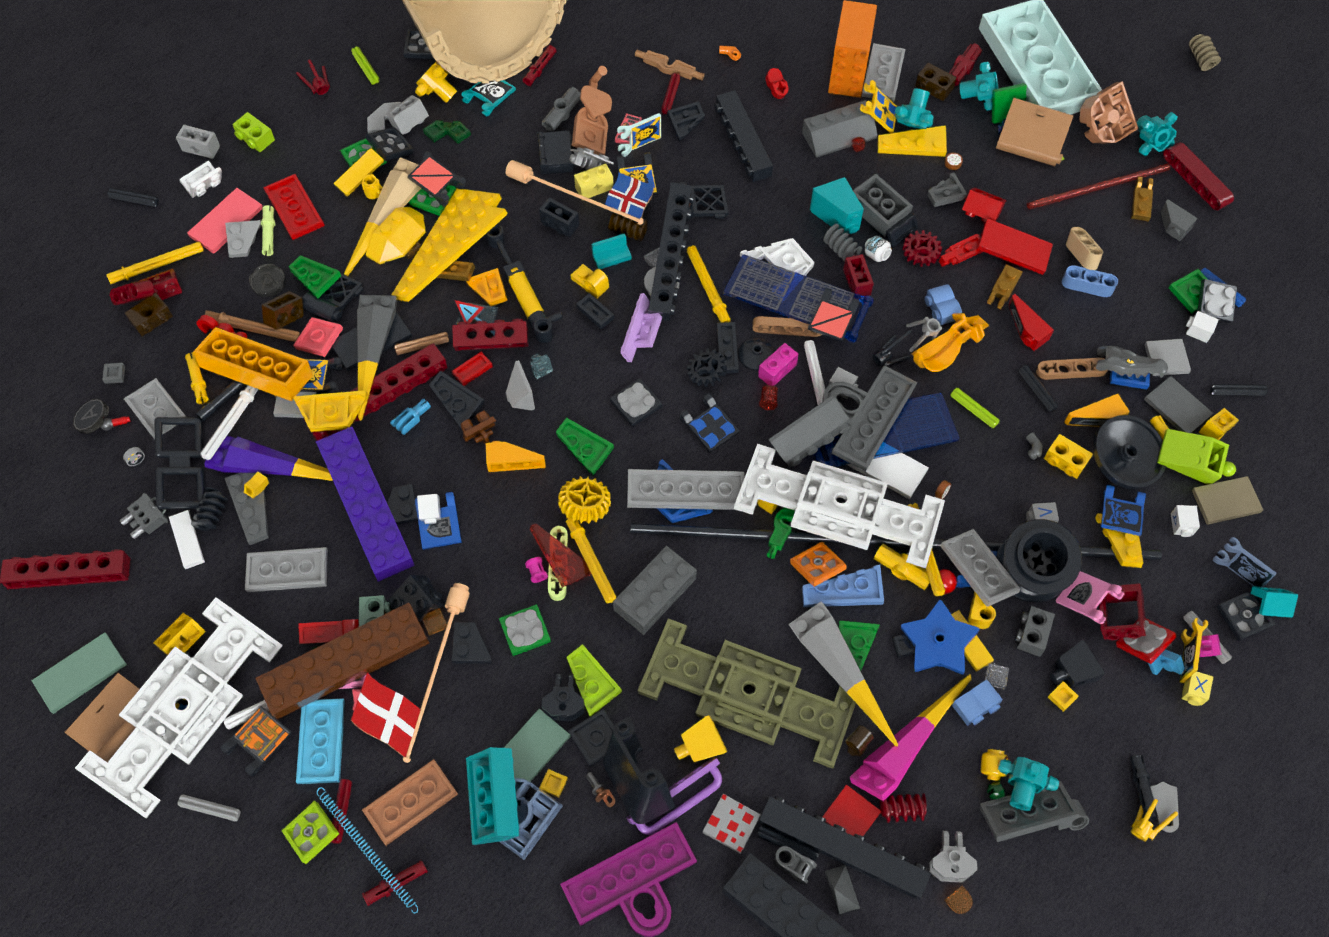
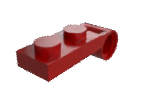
M359 619L299 623V644L330 642L358 628Z

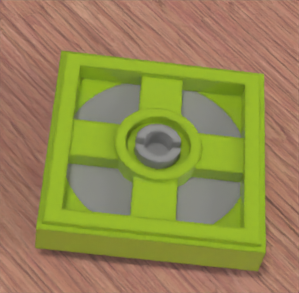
M316 801L312 802L282 830L302 863L305 864L339 835L337 829Z

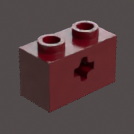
M863 254L847 257L843 271L851 293H854L853 298L871 296L874 283Z

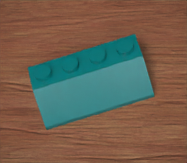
M490 747L466 758L472 845L506 841L519 836L518 804L515 792L516 781L514 778L512 748Z

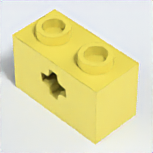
M607 164L574 175L575 188L578 194L587 198L610 191L613 187V175Z

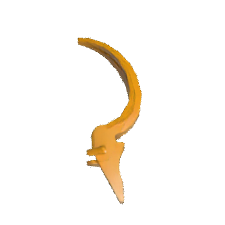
M953 313L952 318L956 323L951 326L949 331L911 353L914 357L913 360L920 368H926L931 372L944 370L954 362L960 352L961 345L970 338L976 343L980 342L984 337L983 330L989 325L979 315L966 317L964 313Z

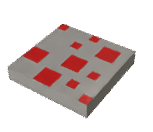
M723 794L703 833L741 854L761 814Z

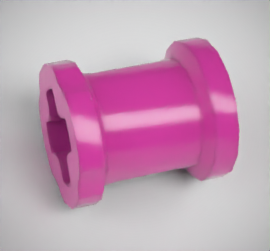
M534 557L525 563L526 568H529L533 583H539L548 578V574L542 566L543 560L541 557Z

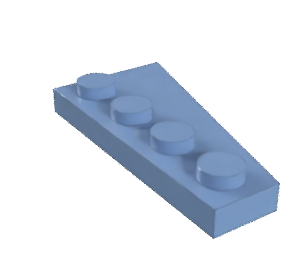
M880 565L873 566V568L867 570H858L856 573L837 576V578L826 580L815 587L811 584L803 585V607H814L821 601L825 606L883 605L884 595Z

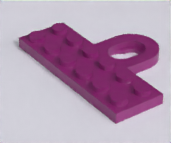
M676 822L560 885L580 926L620 905L631 928L636 933L645 937H653L665 931L671 920V906L659 883L697 863V860ZM648 893L654 898L656 915L653 919H646L642 913H639L634 908L633 902L638 894Z

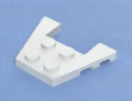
M793 238L771 243V246L763 248L759 246L755 247V250H743L740 252V257L745 262L748 256L757 260L765 258L769 264L795 273L790 284L784 283L789 285L784 297H781L783 298L781 304L814 267V261ZM749 259L747 265L749 267L755 264V262L752 263L755 260ZM778 269L776 272L783 277L785 270ZM787 271L783 280L789 282L790 277H792V275H789L792 273ZM780 284L781 286L778 287L777 285L772 289V292H775L777 289L776 293L783 295L781 293L784 292L786 286Z

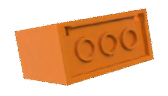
M843 1L828 93L861 98L877 5Z

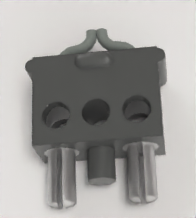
M143 493L142 497L127 507L130 513L120 520L121 524L126 525L135 518L130 523V526L134 529L140 525V527L130 533L132 538H137L144 531L151 534L162 524L168 523V519L164 515L166 509L161 511L156 507L154 502L156 497L150 498L147 494Z

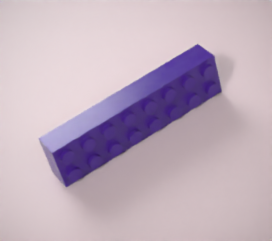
M353 427L316 441L377 581L379 582L415 566Z

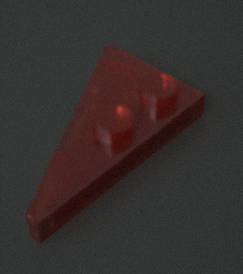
M531 525L530 530L562 588L592 575L584 559L539 525Z

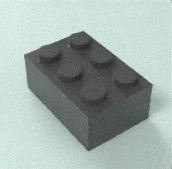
M877 174L853 190L864 208L862 217L884 237L887 236L886 231L912 212L913 205Z

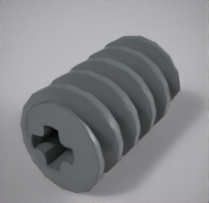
M834 224L826 232L824 242L835 253H838V256L844 262L847 257L859 255L862 247L857 248L858 243H852L853 238H848L849 234H843L844 229H838L839 224Z

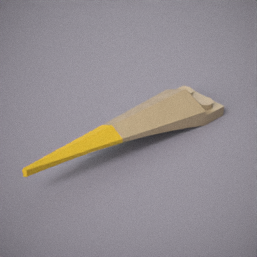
M399 158L394 169L390 171L344 275L348 276L365 254L373 232L395 208L404 207L419 192L421 188L407 178L418 164Z

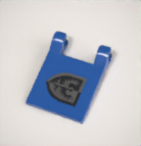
M453 492L446 493L448 507L440 508L441 520H436L434 524H425L424 521L419 520L418 498L415 499L423 550L462 543Z

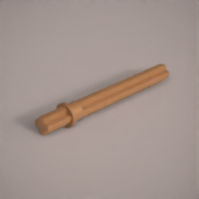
M205 311V315L214 318L218 323H228L233 328L296 342L300 336L298 331L285 328L275 330L263 323L229 316L224 312L220 314Z

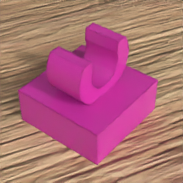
M1218 634L1202 636L1199 657L1222 655Z

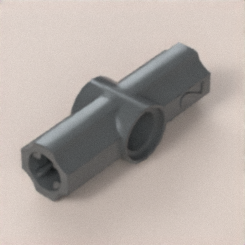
M574 87L569 88L561 98L555 100L554 107L542 121V126L547 131H555L562 121L569 118L570 111L580 100L581 93L578 89Z

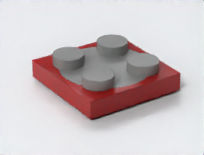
M1145 618L1146 636L1137 639L1129 637L1120 638L1116 645L1118 648L1152 664L1176 638V633Z

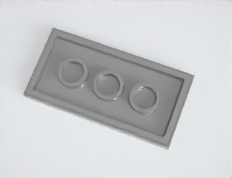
M873 43L864 84L870 85V81L874 80L877 88L892 102L895 101L905 49ZM863 87L862 97L873 98V94L866 92Z
M974 529L941 543V548L986 607L1019 593L1020 587Z
M326 547L247 553L246 592L327 586Z

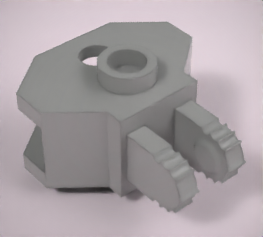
M943 831L942 848L940 853L929 862V872L940 881L964 882L977 871V861L963 847L962 832L956 831L955 846H949L948 831Z

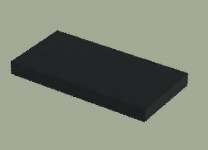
M397 312L382 353L393 348L395 344L402 343L412 337V334ZM357 327L337 337L332 345L333 350L341 358V362L347 371L358 366Z

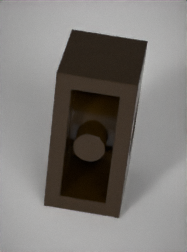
M156 293L125 312L128 320L141 336L150 333L153 329L173 317L166 304Z

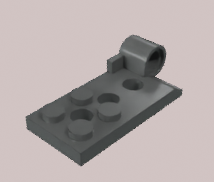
M1059 781L1056 791H1050L1044 787L1039 794L1035 793L1031 807L1035 812L1032 814L1012 807L1009 804L1011 795L980 803V810L996 842L1057 826L1058 830L1070 828L1076 831L1083 829L1089 823V817L1082 805L1076 799L1071 800L1061 781ZM1047 803H1052L1055 805V807L1047 808L1044 805ZM1011 815L1014 816V818L1008 820L1005 819L1003 816Z

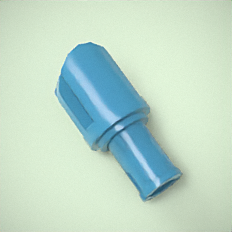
M422 399L413 408H406L390 422L391 425L405 435L420 422V416L431 408L428 401L424 404L426 400Z

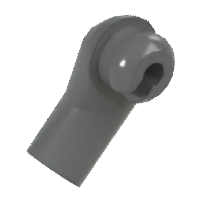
M1031 433L1026 439L1032 446V450L1028 451V455L1034 460L1042 455L1043 445L1037 436Z

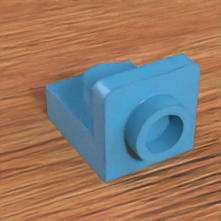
M1166 649L1152 664L1148 663L1152 674L1155 675L1162 668L1178 674H1182L1185 670L1181 655Z

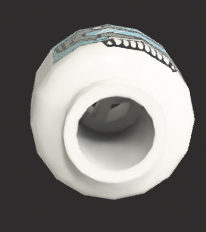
M874 236L866 241L865 254L876 262L885 261L891 255V245L882 237Z

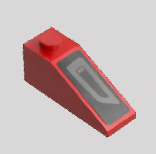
M1016 294L1012 295L1008 306L1020 338L1026 346L1035 351L1050 339L1054 330Z

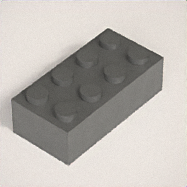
M666 546L613 601L614 611L644 635L696 580L697 570Z

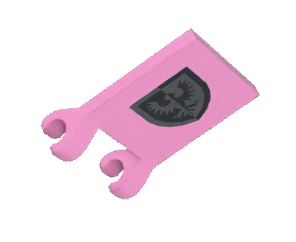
M1080 571L1073 584L1062 591L1056 602L1091 618L1099 624H1103L1106 618L1103 616V612L1096 608L1107 593L1117 599H1121L1124 596V592L1121 591L1122 588L1119 585L1109 584Z

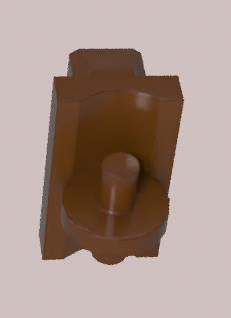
M484 410L476 415L479 422L478 425L473 426L470 419L461 423L465 442L474 438L476 443L483 440L486 444L489 443L488 437L493 435L490 428L495 426L494 422L496 420L493 416L490 417Z

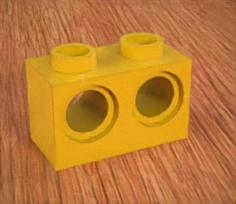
M1059 434L1047 451L1044 459L1050 465L1063 470L1068 476H1073L1077 479L1093 454Z
M182 613L161 634L154 644L167 656L174 647L185 653L206 631L191 617Z

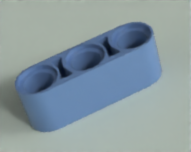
M1069 266L1062 278V284L1068 289L1101 297H1110L1118 284V279L1109 273L1089 270L1079 266Z

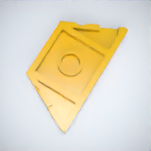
M367 391L304 395L294 396V400L311 432L342 430L351 427L365 403L368 393Z

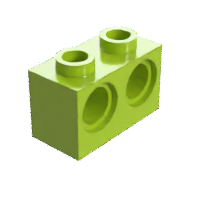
M248 112L232 124L235 136L239 140H244L251 149L255 148L261 152L275 141L271 129Z

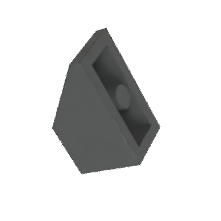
M1170 200L1165 202L1161 210L1165 232L1179 241L1188 234L1198 219Z

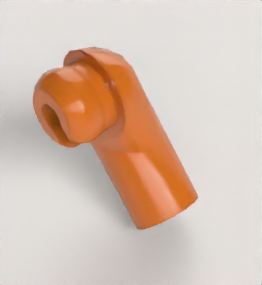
M720 46L719 54H727L734 61L739 60L741 57L740 51L735 46Z

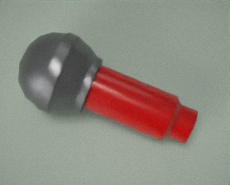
M129 416L115 419L104 418L100 421V427L108 431L114 426L127 424L131 420Z

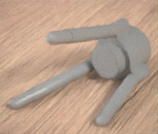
M925 317L923 320L906 325V327H913L923 324V336L909 349L910 352L916 349L926 337L932 336V340L937 337L938 333L942 330L938 320Z

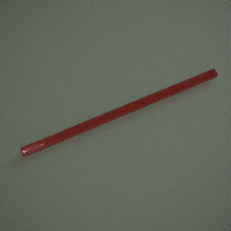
M1167 163L1028 202L1027 208L1033 209L1136 180L1138 176L1143 178L1170 170V165Z

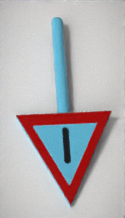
M455 300L464 322L470 324L474 319L482 321L477 316L484 307Z

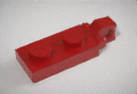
M975 234L950 246L938 261L943 267L950 263L955 265L982 253L983 251L977 249L980 241L979 234Z

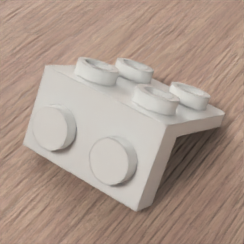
M207 161L182 177L180 182L192 198L195 196L200 197L206 193V189L209 187H216L220 184L222 170L220 167L215 169Z

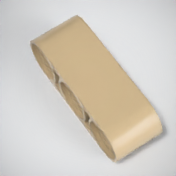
M1080 227L1071 228L1066 242L1067 248L1084 268L1096 270L1103 255V250L1086 230Z

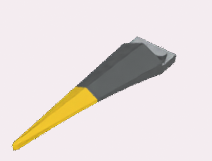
M360 295L357 309L358 391H367L368 397L387 336L396 315V296ZM368 397L358 413L360 421L363 419Z

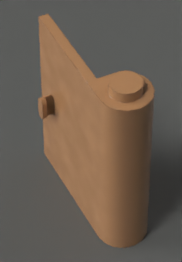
M1013 98L996 149L1055 167L1056 163L1060 164L1063 154H1060L1073 115Z
M117 673L65 733L85 749L90 750L108 763L136 728L120 717L119 714L140 689Z

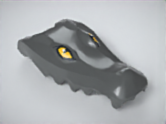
M1101 346L1097 348L1098 356H1106V359L1099 360L1096 363V369L1099 371L1110 370L1121 376L1127 374L1128 377L1135 374L1136 378H1139L1140 375L1146 377L1148 373L1152 375L1158 373L1162 378L1168 370V365L1163 359L1144 357L1117 346Z

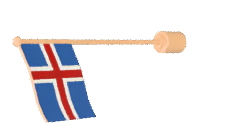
M511 160L506 167V176L525 184L532 179L634 220L639 225L643 224L642 215L654 191V186L619 173L617 181L610 190L604 205L533 176L531 167Z

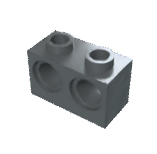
M1033 606L1030 607L1028 612L1024 611L1021 618L1023 628L1018 630L1015 641H1018L1016 649L1040 657L1045 651L1055 614ZM1032 619L1038 620L1040 625L1035 624ZM1027 637H1032L1035 643L1030 642Z

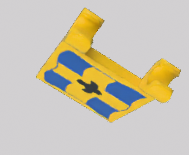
M871 80L870 85L864 84V90L873 94L872 103L867 101L866 106L861 104L860 110L871 115L889 133H893L896 121L895 109L897 106L877 88L876 82Z

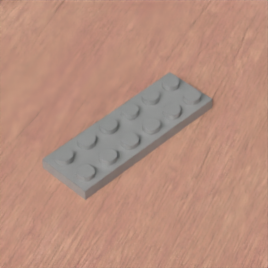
M628 469L627 508L736 510L734 505L744 481V472Z

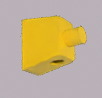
M710 715L704 717L681 734L684 744L674 748L679 760L690 755L693 762L728 752Z

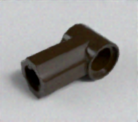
M859 725L845 740L848 746L847 752L852 757L861 756L868 744L874 739L872 733L866 727Z

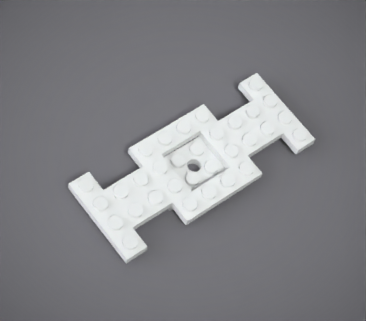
M757 444L734 509L753 515L758 499L795 510L791 527L868 550L872 534L911 546L906 562L926 568L945 500L926 495L922 509L919 510L883 499L888 483L816 461L812 462L808 475L771 465L776 449ZM836 498H843L846 502L839 503L836 501Z
M216 597L202 614L215 623L218 628L193 658L177 647H174L122 710L119 716L136 728L108 763L89 750L75 767L79 772L146 819L161 801L144 789L153 775L171 753L188 765L193 761L222 724L223 720L243 697L240 692L227 683L252 651L270 663L283 646ZM186 699L188 701L187 708L178 710L175 707L176 701Z

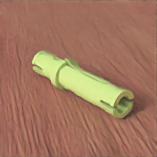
M266 205L262 208V254L271 256L274 253V208L271 206L269 211V205Z

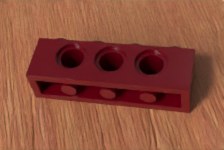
M513 319L512 322L495 320L494 323L476 321L475 324L458 322L457 325H452L453 347L455 351L529 347L527 322L523 321V319ZM506 330L514 331L510 337H506L504 333ZM488 331H495V335L492 338L486 337ZM470 332L477 333L473 339H469L468 334Z

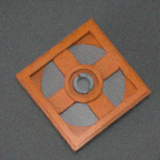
M823 542L790 559L791 565L813 587L846 570V564Z

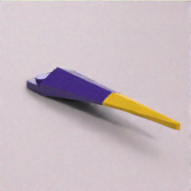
M226 436L212 458L205 461L206 468L221 472H259L261 474L288 475L333 481L327 468L238 436L237 438Z

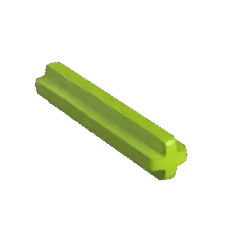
M357 46L352 48L351 51L354 58L371 84L379 83L378 75L361 49Z
M959 388L953 390L951 393L952 398L991 428H995L1000 420Z

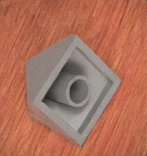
M518 360L515 362L506 390L507 401L510 402L512 408L534 410L532 390Z

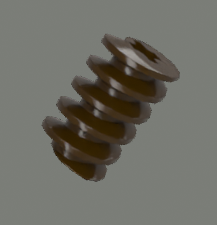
M613 213L608 229L611 231L615 230L616 233L621 232V234H625L629 238L633 237L636 241L640 239L641 242L647 232L648 221L645 220L643 224L639 225L634 220Z

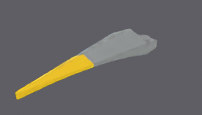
M819 602L792 621L789 626L799 641L888 739L898 747V743L833 616L823 602Z

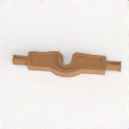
M637 49L635 52V56L642 58L644 63L657 67L665 74L679 73L680 76L690 80L693 77L700 80L704 78V73L696 71V67L680 60H676L672 65H668L669 58L666 55L649 50L645 53Z

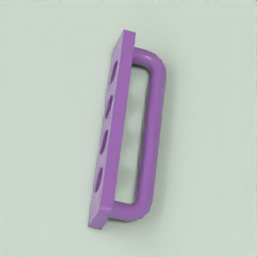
M712 757L669 787L670 794L673 797L709 771L714 777V781L652 826L637 824L630 815L626 819L630 824H635L638 830L645 835L657 833L721 786L722 775L717 768L720 762L717 758Z

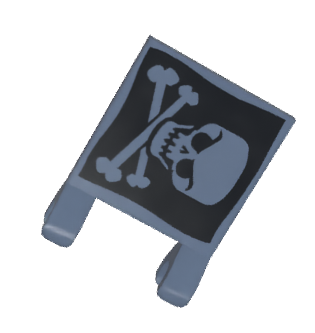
M1235 537L1229 539L1233 546H1230L1228 543L1224 545L1226 551L1237 553L1231 560L1224 550H1219L1218 552L1222 559L1218 556L1213 558L1216 564L1227 566L1252 586L1264 587L1277 574L1243 549Z

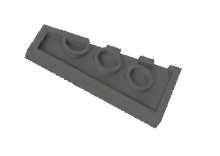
M237 473L225 478L246 539L249 545H253L269 538L265 493L263 490L255 498L245 494L244 484L256 473Z

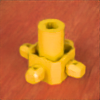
M436 61L416 82L418 87L415 93L421 97L425 93L429 95L434 91L447 103L457 90L445 79L449 73Z

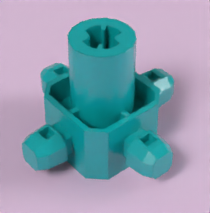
M989 62L980 64L982 74L976 75V80L960 82L961 98L978 97L979 101L985 100L984 106L986 111L992 110V91L999 89L996 71H989L991 69Z
M914 88L909 105L902 104V106L896 107L895 117L897 122L918 129L931 127L934 117L931 111L925 109L930 92Z
M1170 112L1164 120L1158 116L1153 118L1147 115L1140 117L1136 122L1137 130L1140 132V138L1145 143L1139 148V152L1146 156L1152 148L1160 152L1175 145L1173 139L1176 137L1177 131L1171 125L1175 123L1178 116Z
M1017 757L1013 764L1008 760H1000L997 769L1006 775L1009 773L1008 783L1014 786L1009 802L1014 808L1030 811L1035 793L1039 794L1044 787L1050 791L1058 789L1059 780L1052 776L1047 777L1049 768L1044 764L1025 757Z

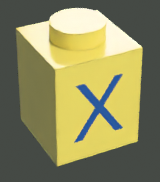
M1196 671L1184 683L1181 699L1188 701L1191 705L1202 706L1209 700L1213 677Z

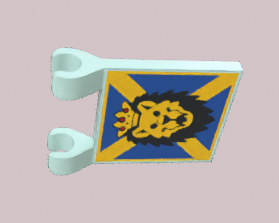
M660 113L630 126L618 127L617 132L618 134L621 133V138L626 139L629 136L630 144H620L618 146V151L625 150L621 152L623 157H626L632 150L661 138Z

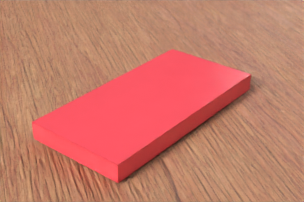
M236 188L187 234L214 254L227 242L225 223L250 221L262 210L263 206Z

